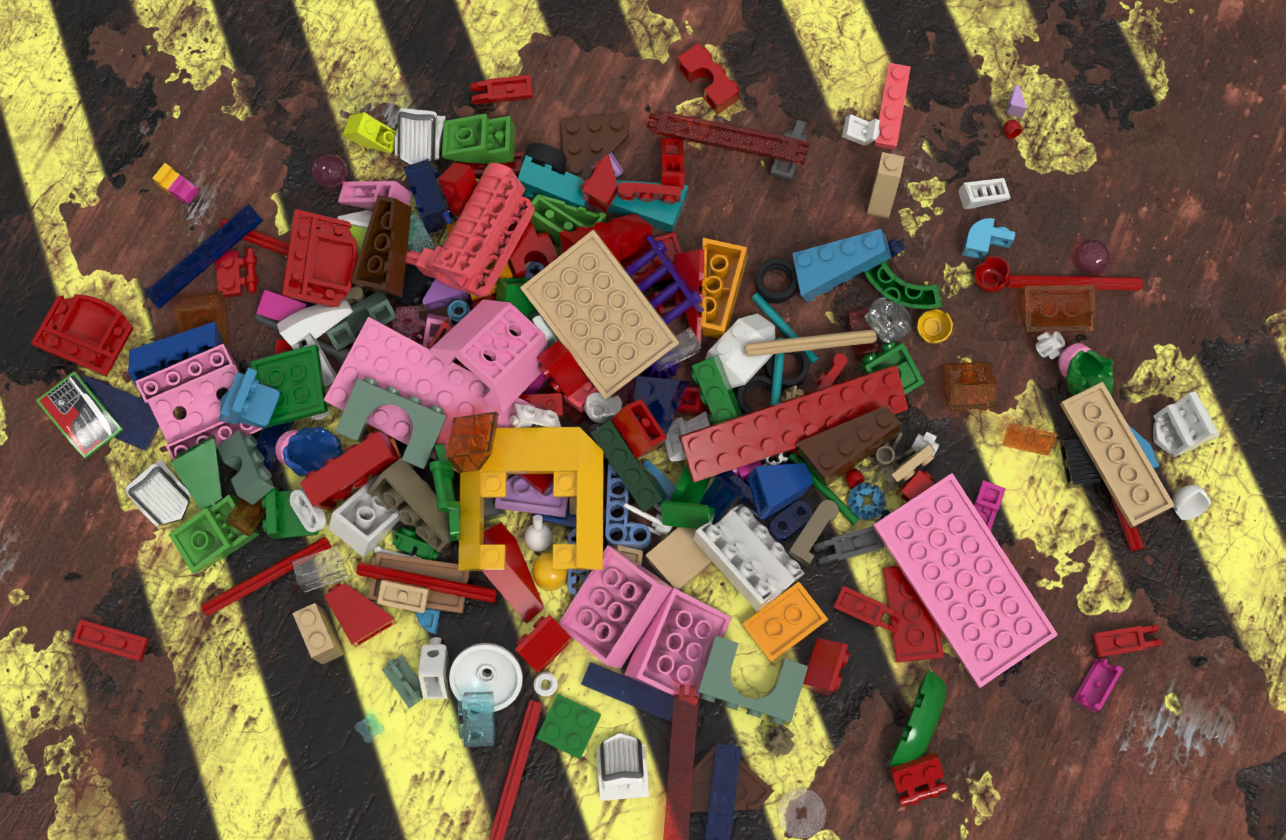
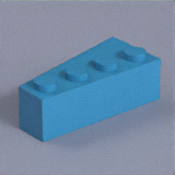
M881 229L792 253L800 294L807 303L814 300L818 295L833 290V287L842 282H848L855 275L863 271L866 272L891 258L887 237Z

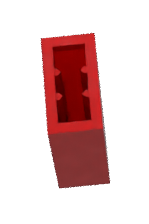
M338 583L328 589L329 593L324 595L351 645L355 648L397 623L393 616L345 583L342 585Z

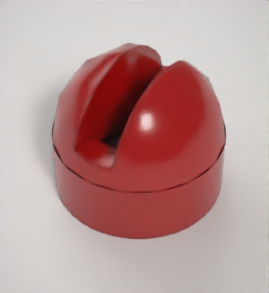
M1008 120L1005 122L1003 130L1008 139H1014L1023 132V127L1017 120Z
M854 468L846 472L844 476L845 482L850 489L865 481L863 474Z

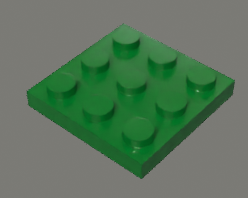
M314 344L250 361L251 369L257 370L255 379L259 380L258 383L275 389L280 394L268 426L260 428L265 429L328 412L327 402L324 401L326 394L319 347Z

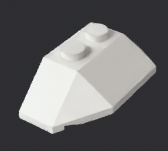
M759 314L739 318L708 351L705 359L719 355L731 387L745 385L773 354L747 357L744 346L747 343L776 340L775 325Z

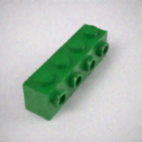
M719 355L692 365L693 370L691 374L695 383L700 384L702 389L700 396L704 405L708 404L711 411L709 418L712 425L743 415Z

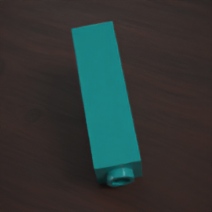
M616 180V182H617V188H618V185H620L621 183H624V182H625V183L631 182V183H647V184H657V185H661V183H656V182H641V181ZM684 185V190H681V202H676L675 204H665L662 200L643 202L639 198H634L632 201L621 200L617 192L607 211L620 216L636 214L651 224L652 227L671 233L674 231L687 198L688 186Z

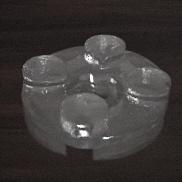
M883 297L875 300L869 307L865 315V321L879 335L883 342L888 343L901 340L911 330L909 325L911 316L904 306L886 301L888 298Z
M797 788L787 792L780 799L777 806L779 825L786 834L794 838H808L816 835L822 829L826 820V807L823 800L818 794L809 789ZM797 807L799 809L805 807L807 809V819L801 818L798 820L795 809Z

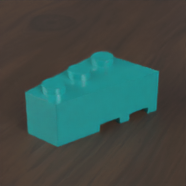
M525 156L518 176L519 181L525 188L522 197L528 198L532 202L537 194L564 201L566 205L576 208L581 206L587 209L588 202L582 199L581 190L585 179L565 172L564 175L551 170V165L545 164L542 167L531 162L532 157Z

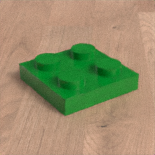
M557 694L537 735V739L581 760L601 714Z

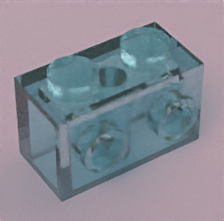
M464 692L462 700L458 701V714L463 715V724L459 725V738L464 739V747L494 746V692Z

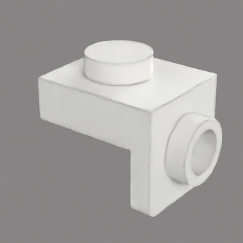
M850 114L845 118L842 137L865 146L877 139L880 132V120L875 118L868 122Z

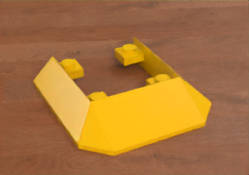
M580 427L484 428L461 451V516L459 517L458 571L506 570V545H484V498H507V474H554V497H577L576 544H553V569L603 570V450Z

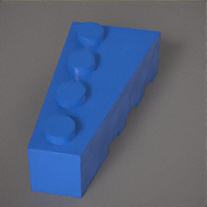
M216 322L129 350L128 372L135 386H137L135 382L223 344L224 342Z

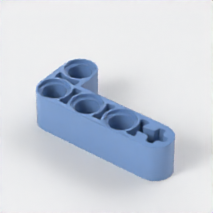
M609 462L605 532L607 543L611 547L619 545L644 550L651 544L650 529L644 524L629 523V509L625 508L624 504H629L630 492L621 478L617 477V472ZM618 486L625 489L620 495H615L612 492ZM616 509L624 511V514L619 518L611 515ZM614 532L623 534L622 539L619 541H613L610 537ZM642 532L647 535V538L644 541H636L634 536Z

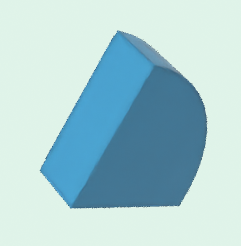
M426 609L425 613L416 612V617L422 628L433 635H437L440 610Z

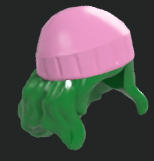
M1082 343L1072 344L1061 353L1058 360L1059 370L1067 380V389L1073 396L1101 382L1105 384L1110 395H1112L1114 382L1112 378L1114 375L1112 369L1113 359L1097 354Z

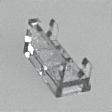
M691 327L676 335L680 343L654 362L658 372L700 352L701 344Z
M338 546L292 561L297 583L304 593L349 578L343 555H341Z

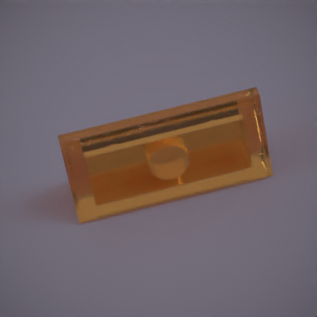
M1010 424L1005 431L1003 445L1047 456L1051 452L1057 434Z
M240 498L225 521L246 536H251L266 513V509H263L262 498L253 505Z

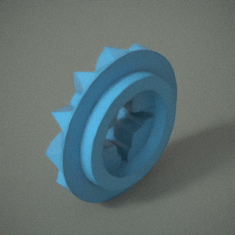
M870 482L859 483L849 494V508L860 519H874L885 508V493L877 485L871 487ZM872 493L871 502L874 504H867L861 508L864 501L861 496L867 497Z

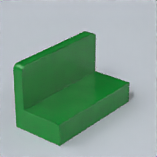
M686 464L670 501L700 504L711 477L692 482Z
M665 500L661 504L662 520L665 526L698 529L708 522L712 523L715 516L714 508H710L708 505Z

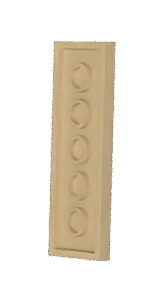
M1103 382L1060 403L1130 528L1175 506Z

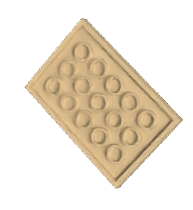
M595 230L588 233L520 287L605 400L680 343Z

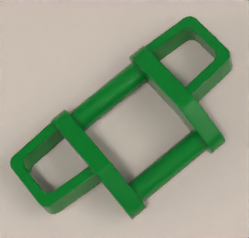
M444 443L434 445V453L437 461L429 463L434 478L438 501L436 503L437 511L445 512L446 518L449 519L450 542L460 540L459 517L461 516L460 502L455 501L452 485V478L454 477L453 463L449 462Z

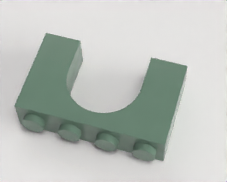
M365 376L364 380L357 378L335 432L359 441L362 439L370 417L375 410L387 404L399 406L408 413L413 425L412 436L402 460L422 469L427 468L434 451V445L437 444L448 418V415L444 414L445 409L433 404L429 408L422 405V399L409 395L408 398L399 395L401 391L387 385L386 389L378 386L379 381Z
M714 636L696 693L701 694L700 699L712 703L717 699L724 702V707L738 710V707L747 709L746 714L761 718L763 714L771 717L770 722L784 726L785 722L791 723L808 666L783 659L772 690L766 696L759 699L747 698L734 688L731 681V667L739 643Z

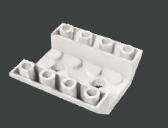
M743 504L731 509L718 523L713 525L711 522H708L695 532L693 538L695 543L757 612L779 597L805 574L798 562L785 552L784 547L774 540L769 534L768 529L760 524L753 516L751 510Z

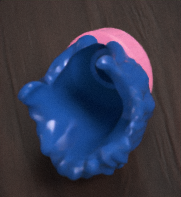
M319 426L287 431L279 437L275 447L278 460L301 477L306 476L313 470H320L326 466L325 463L329 459L340 457L344 453L340 449L342 445L339 444L340 440L338 437Z

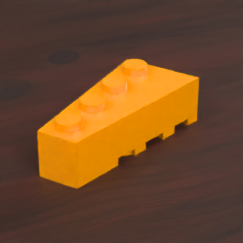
M703 238L704 280L702 282V307L704 311L702 312L703 336L720 339L729 329L748 259L747 247Z

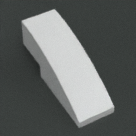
M342 300L338 307L317 304L288 316L279 322L277 326L279 333L292 346L309 333L315 339L353 311L347 300Z

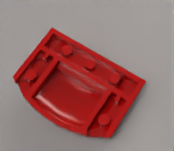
M295 209L289 233L290 238L285 271L282 278L281 296L330 307H338L341 304L340 302L352 287L351 279L358 260L356 238L353 239L349 230L352 227L350 222Z
M74 294V297L64 299L62 295L57 296L33 338L31 345L55 357H60L93 373L107 377L134 328L118 309L101 299Z

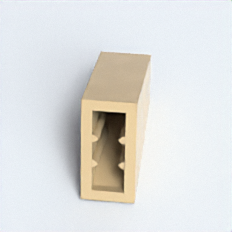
M882 152L875 173L867 210L868 215L889 219L902 173L904 156Z

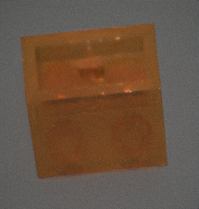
M498 412L453 418L446 458L457 473L479 471L491 456L499 416Z

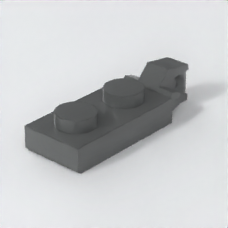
M797 120L794 130H788V133H785L771 169V176L792 182L807 144L808 136L804 135L806 122Z

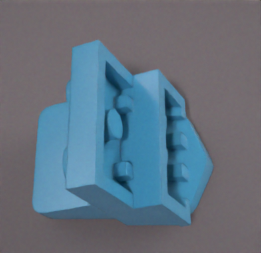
M248 367L245 375L237 372L231 388L221 398L219 421L232 424L242 423L264 428L269 424L280 395L279 391L259 384V380L255 379L257 370Z

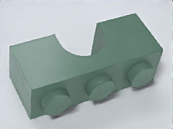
M376 292L352 305L353 312L327 330L326 333L336 351L356 341L355 335L363 328L368 317L383 325L398 317L383 293Z
M237 430L218 446V450L223 462L238 471L231 479L237 496L253 505L274 488L270 479L272 475L264 465L263 461L265 459L257 449L256 445L258 443L251 434L246 435Z

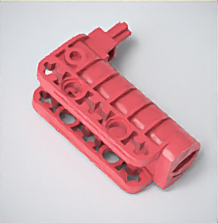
M489 163L442 247L437 246L435 251L424 248L422 253L410 250L407 252L406 263L416 266L423 275L436 278L437 281L450 288L479 297L488 295L496 284L535 211L532 202L528 198L522 197L525 188L511 168L499 163ZM518 223L515 230L508 231L510 225ZM496 261L494 268L487 270L489 263Z

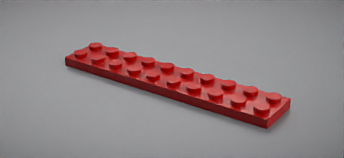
M891 365L680 435L679 439L691 481L697 482L797 448V442L881 407L887 406L893 414L909 409L897 365Z

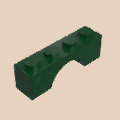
M612 419L591 432V435L603 450V453L643 512L668 496L656 477L649 473L639 459L635 457Z

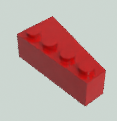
M631 214L612 219L609 223L598 222L593 227L585 228L582 226L572 232L567 230L560 232L562 254L592 230H595L617 260L621 261L651 245L647 237L649 235L652 236V225L638 215Z
M376 431L369 433L360 444L349 446L340 457L331 458L325 463L326 466L320 470L309 472L305 476L306 479L301 481L300 484L312 506L332 511L337 507L336 501L346 500L352 495L350 492L352 489L365 486L369 481L370 475H379L399 460L400 457L387 434Z

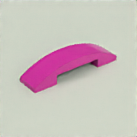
M983 480L973 505L991 531L1006 488Z

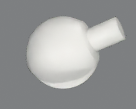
M535 515L533 517V524L525 531L524 540L531 550L544 551L551 545L553 534L551 529L543 524L542 516Z

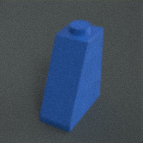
M806 463L755 466L747 478L760 519H766L802 497L813 483L812 475L808 471Z

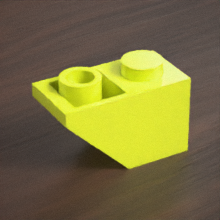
M365 112L349 116L343 132L344 137L363 147L386 153L393 152L396 131Z

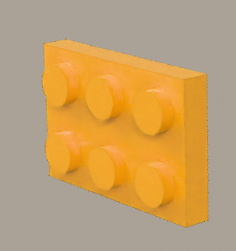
M797 582L742 623V626L768 661L772 663L827 622L828 618L801 583Z

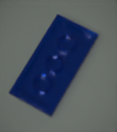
M83 374L82 379L123 429L114 439L147 452L160 427L149 403H145L139 397Z

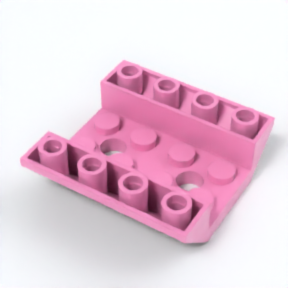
M483 299L429 351L446 366H449L456 358L491 389L483 400L501 415L542 373L539 370V367L542 365L537 357L548 349L545 334L510 302ZM509 330L515 331L517 336L512 335ZM483 354L489 355L492 361H488Z
M224 343L135 381L145 403H149L168 443L166 448L171 458L213 434L216 437L218 449V446L237 430L246 435L262 430V428L257 426L219 421L221 399L218 398L217 391L222 387L229 390L236 373L239 372L235 361ZM177 406H182L186 409L187 415L184 419L175 417L174 409Z

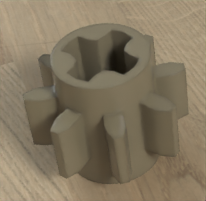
M782 725L779 727L774 726L765 734V740L768 743L764 747L776 757H779L780 754L787 755L794 747V742L791 740L794 734Z

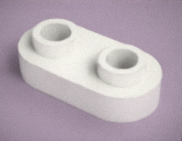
M303 488L294 490L290 495V504L304 528L309 532L322 530L326 524V517L322 509L312 506Z

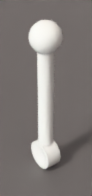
M376 546L373 549V552L375 554L384 553L390 555L422 559L421 557H418L416 555L411 556L403 553L382 549L381 546Z

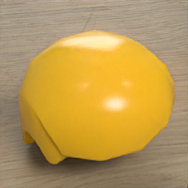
M931 309L924 312L918 319L917 332L920 338L928 343H941L952 333L953 322L950 315L946 312Z
M546 552L539 555L534 562L532 569L533 579L538 587L543 590H558L566 583L568 570H554L553 552Z

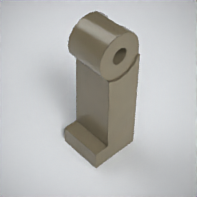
M825 500L819 504L788 555L807 567L814 558V555L810 553L811 548L826 525L833 522L838 515L839 509L834 501Z

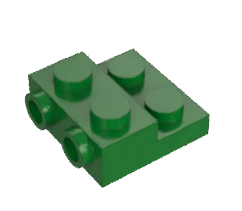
M890 341L881 347L882 352L877 355L874 352L866 355L862 359L864 363L859 365L863 374L891 365H897L905 395L925 383L904 343Z

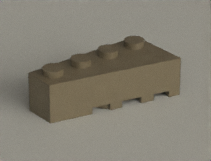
M401 457L382 472L366 493L372 498L374 496L379 497L383 501L381 504L388 511L391 508L400 515L399 520L405 525L414 526L416 534L436 551L440 552L450 543L449 519L446 518L445 512L437 511V495L431 490L428 483L422 480L413 467L406 461H403Z

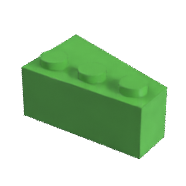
M537 194L532 200V204L535 207L531 218L534 229L539 233L547 231L551 241L560 247L561 231L567 230L572 232L578 227L584 226L589 228L598 222L606 223L607 214L601 212L596 214L586 211L584 207L579 206V208L566 205L564 201Z

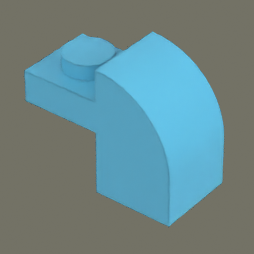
M982 219L971 227L964 242L962 255L984 260L990 244L1010 248L1014 241L1015 232L1010 231L1006 227H993L995 219Z

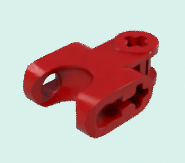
M530 219L507 263L513 278H525L526 264L528 262L537 261L544 267H547L558 256L548 232L536 234ZM518 223L510 225L508 231L515 230Z

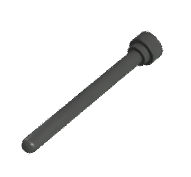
M259 314L254 315L255 321L279 331L277 326L279 321ZM316 338L322 351L335 356L337 362L343 365L351 348L345 346L336 351L333 345Z

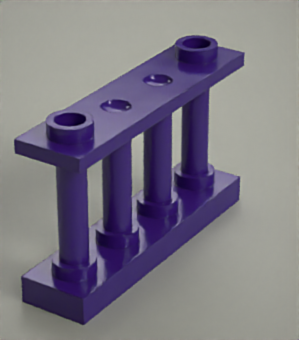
M649 235L647 240L652 245V248L625 269L632 278L634 273L658 255L664 264L637 285L643 293L670 272L675 281L649 302L656 308L679 289L687 297L662 317L665 323L668 325L691 306L695 307L699 312H703L704 308L700 304L703 301L696 290L691 291L665 253L668 250L665 244L660 239L656 241Z

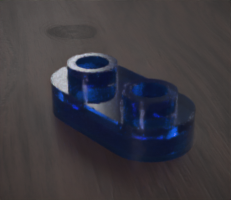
M804 501L794 502L773 518L770 524L771 534L779 540L789 538L808 523L812 517L811 506ZM803 509L805 515L799 516L796 510ZM784 523L787 528L780 530L778 524Z

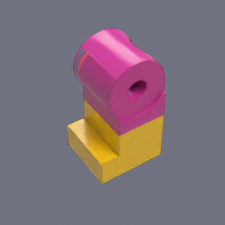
M166 163L153 176V180L158 187L186 205H189L200 192L193 183L175 172Z

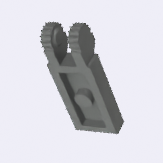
M873 526L835 536L831 540L813 545L815 551H821L833 546L835 554L826 555L818 559L819 565L836 560H846L884 548L882 540Z

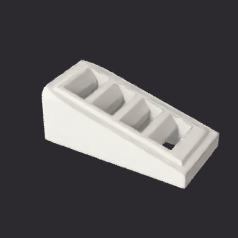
M1004 178L965 182L958 190L964 209L981 207L1011 198ZM994 186H997L999 195L996 194Z

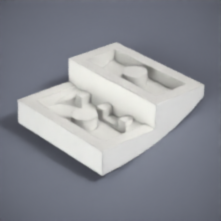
M706 411L687 422L680 417L662 427L667 437L665 443L671 462L685 460L679 439L680 435L712 425L709 414Z

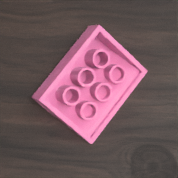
M607 545L603 552V570H592L558 624L605 665L622 668L672 587L635 561Z
M672 588L639 639L624 675L648 687L696 706L700 694L696 693L713 638L714 636L724 638L732 617Z

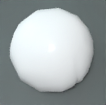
M593 392L587 396L584 410L592 421L605 424L621 410L623 404L618 395L610 396L605 400L600 392Z
M1187 485L1180 488L1174 494L1172 500L1175 505L1173 509L1182 520H1191L1200 516L1211 504L1207 493L1199 485Z

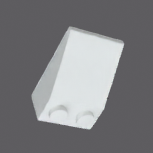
M381 474L372 478L332 513L328 527L330 531L362 557H365L373 550L400 519V515L392 508L388 511L381 505L383 501L379 497L374 496L372 498L366 493Z

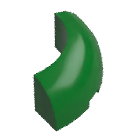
M887 260L864 272L870 283L882 295L899 305L914 309L943 307L941 289L938 285L919 286L907 283L896 276Z
M927 670L918 688L908 723L904 726L893 750L889 764L891 767L924 757L945 704L947 688L943 680Z

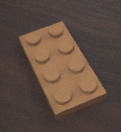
M377 553L375 565L466 584L469 583L471 571H458L459 564ZM372 578L368 600L378 601L381 580ZM430 590L426 609L463 614L466 597Z

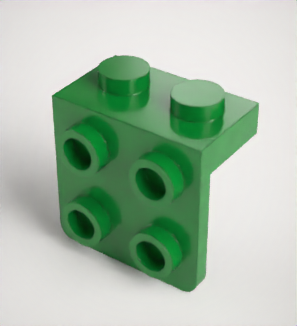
M274 487L262 497L263 509H266V518H263V530L272 539L315 536L320 532V530L316 532L307 531L292 509L290 495L294 490L280 492Z

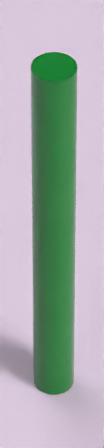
M795 453L788 457L792 464L804 463ZM807 466L808 471L812 475V484L828 500L834 501L838 506L839 512L852 525H855L860 519L828 486L825 487Z

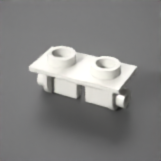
M514 404L517 414L512 415L510 423L515 428H531L532 424H534L532 428L561 427L557 413L551 410H542L530 405Z

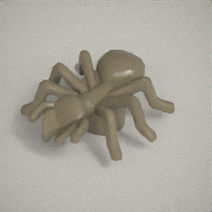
M901 432L897 435L891 447L887 442L872 453L873 456L865 458L866 460L875 461L876 464L861 468L859 470L860 473L870 472L882 467L870 483L871 487H874L883 472H886L887 475L883 482L885 492H888L886 483H888L891 490L896 489L895 483L901 488V481L897 482L892 476L893 469L900 465L892 462L901 460L914 452L913 449H909L903 454L895 456L894 450L902 437Z

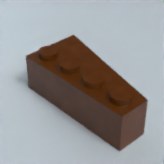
M377 196L351 283L369 291L402 298L411 206L396 198Z
M884 406L797 442V453L823 485L827 487L897 436L901 431V422L887 406Z

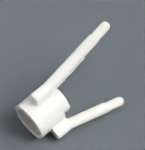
M628 503L624 504L625 508L652 521L651 526L653 527L647 526L650 532L658 536L661 534L667 536L672 526L663 525L662 508L658 503L653 506L661 513H657L656 517Z

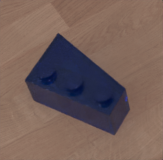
M429 159L403 167L427 235L445 229L447 224L452 223L451 218L454 215L449 210V205H446L444 201L445 195L442 193L441 186L438 185L437 179L440 175L436 165L431 166Z
M636 376L634 402L639 399L644 401L666 436L672 424L671 420L674 413L680 406L684 390L688 387L690 381Z

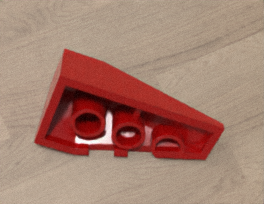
M704 249L675 254L672 263L691 291L696 290L703 300L700 287H702L704 280ZM679 289L678 292L682 302L687 297L683 293V291ZM691 306L683 312V316L694 350H699L701 346L702 313Z
M500 522L484 531V545H506V570H483L481 572L527 624L544 609V605L516 538Z

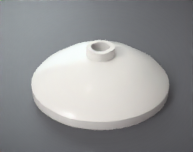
M491 643L475 644L460 652L452 663L449 675L450 686L455 697L464 706L478 712H495L510 705L518 696L523 679L522 669L516 657L504 647ZM488 668L491 670V673H485L483 670Z

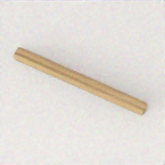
M871 329L747 343L744 346V351L747 357L823 349L874 343L877 336L875 330Z

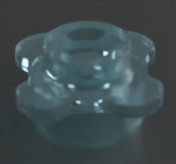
M370 713L365 719L355 725V730L361 733L366 743H371L376 735L384 732V726L378 723L375 714Z

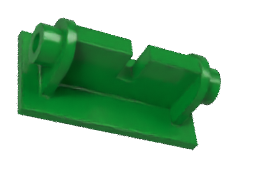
M404 526L394 531V534L398 535L394 537L392 545L396 546V549L412 554L416 546L418 547L416 556L426 560L437 561L440 552L436 551L418 536L415 531L416 529Z

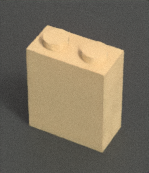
M678 527L645 555L647 562L670 587L679 591L683 590L713 564L711 559L693 540L697 529Z
M314 603L292 613L311 658L323 665L344 655L327 612Z

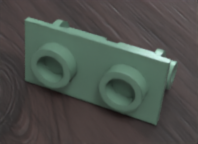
M402 655L397 659L389 660L386 663L387 666L382 671L408 708H411L423 699L420 681Z

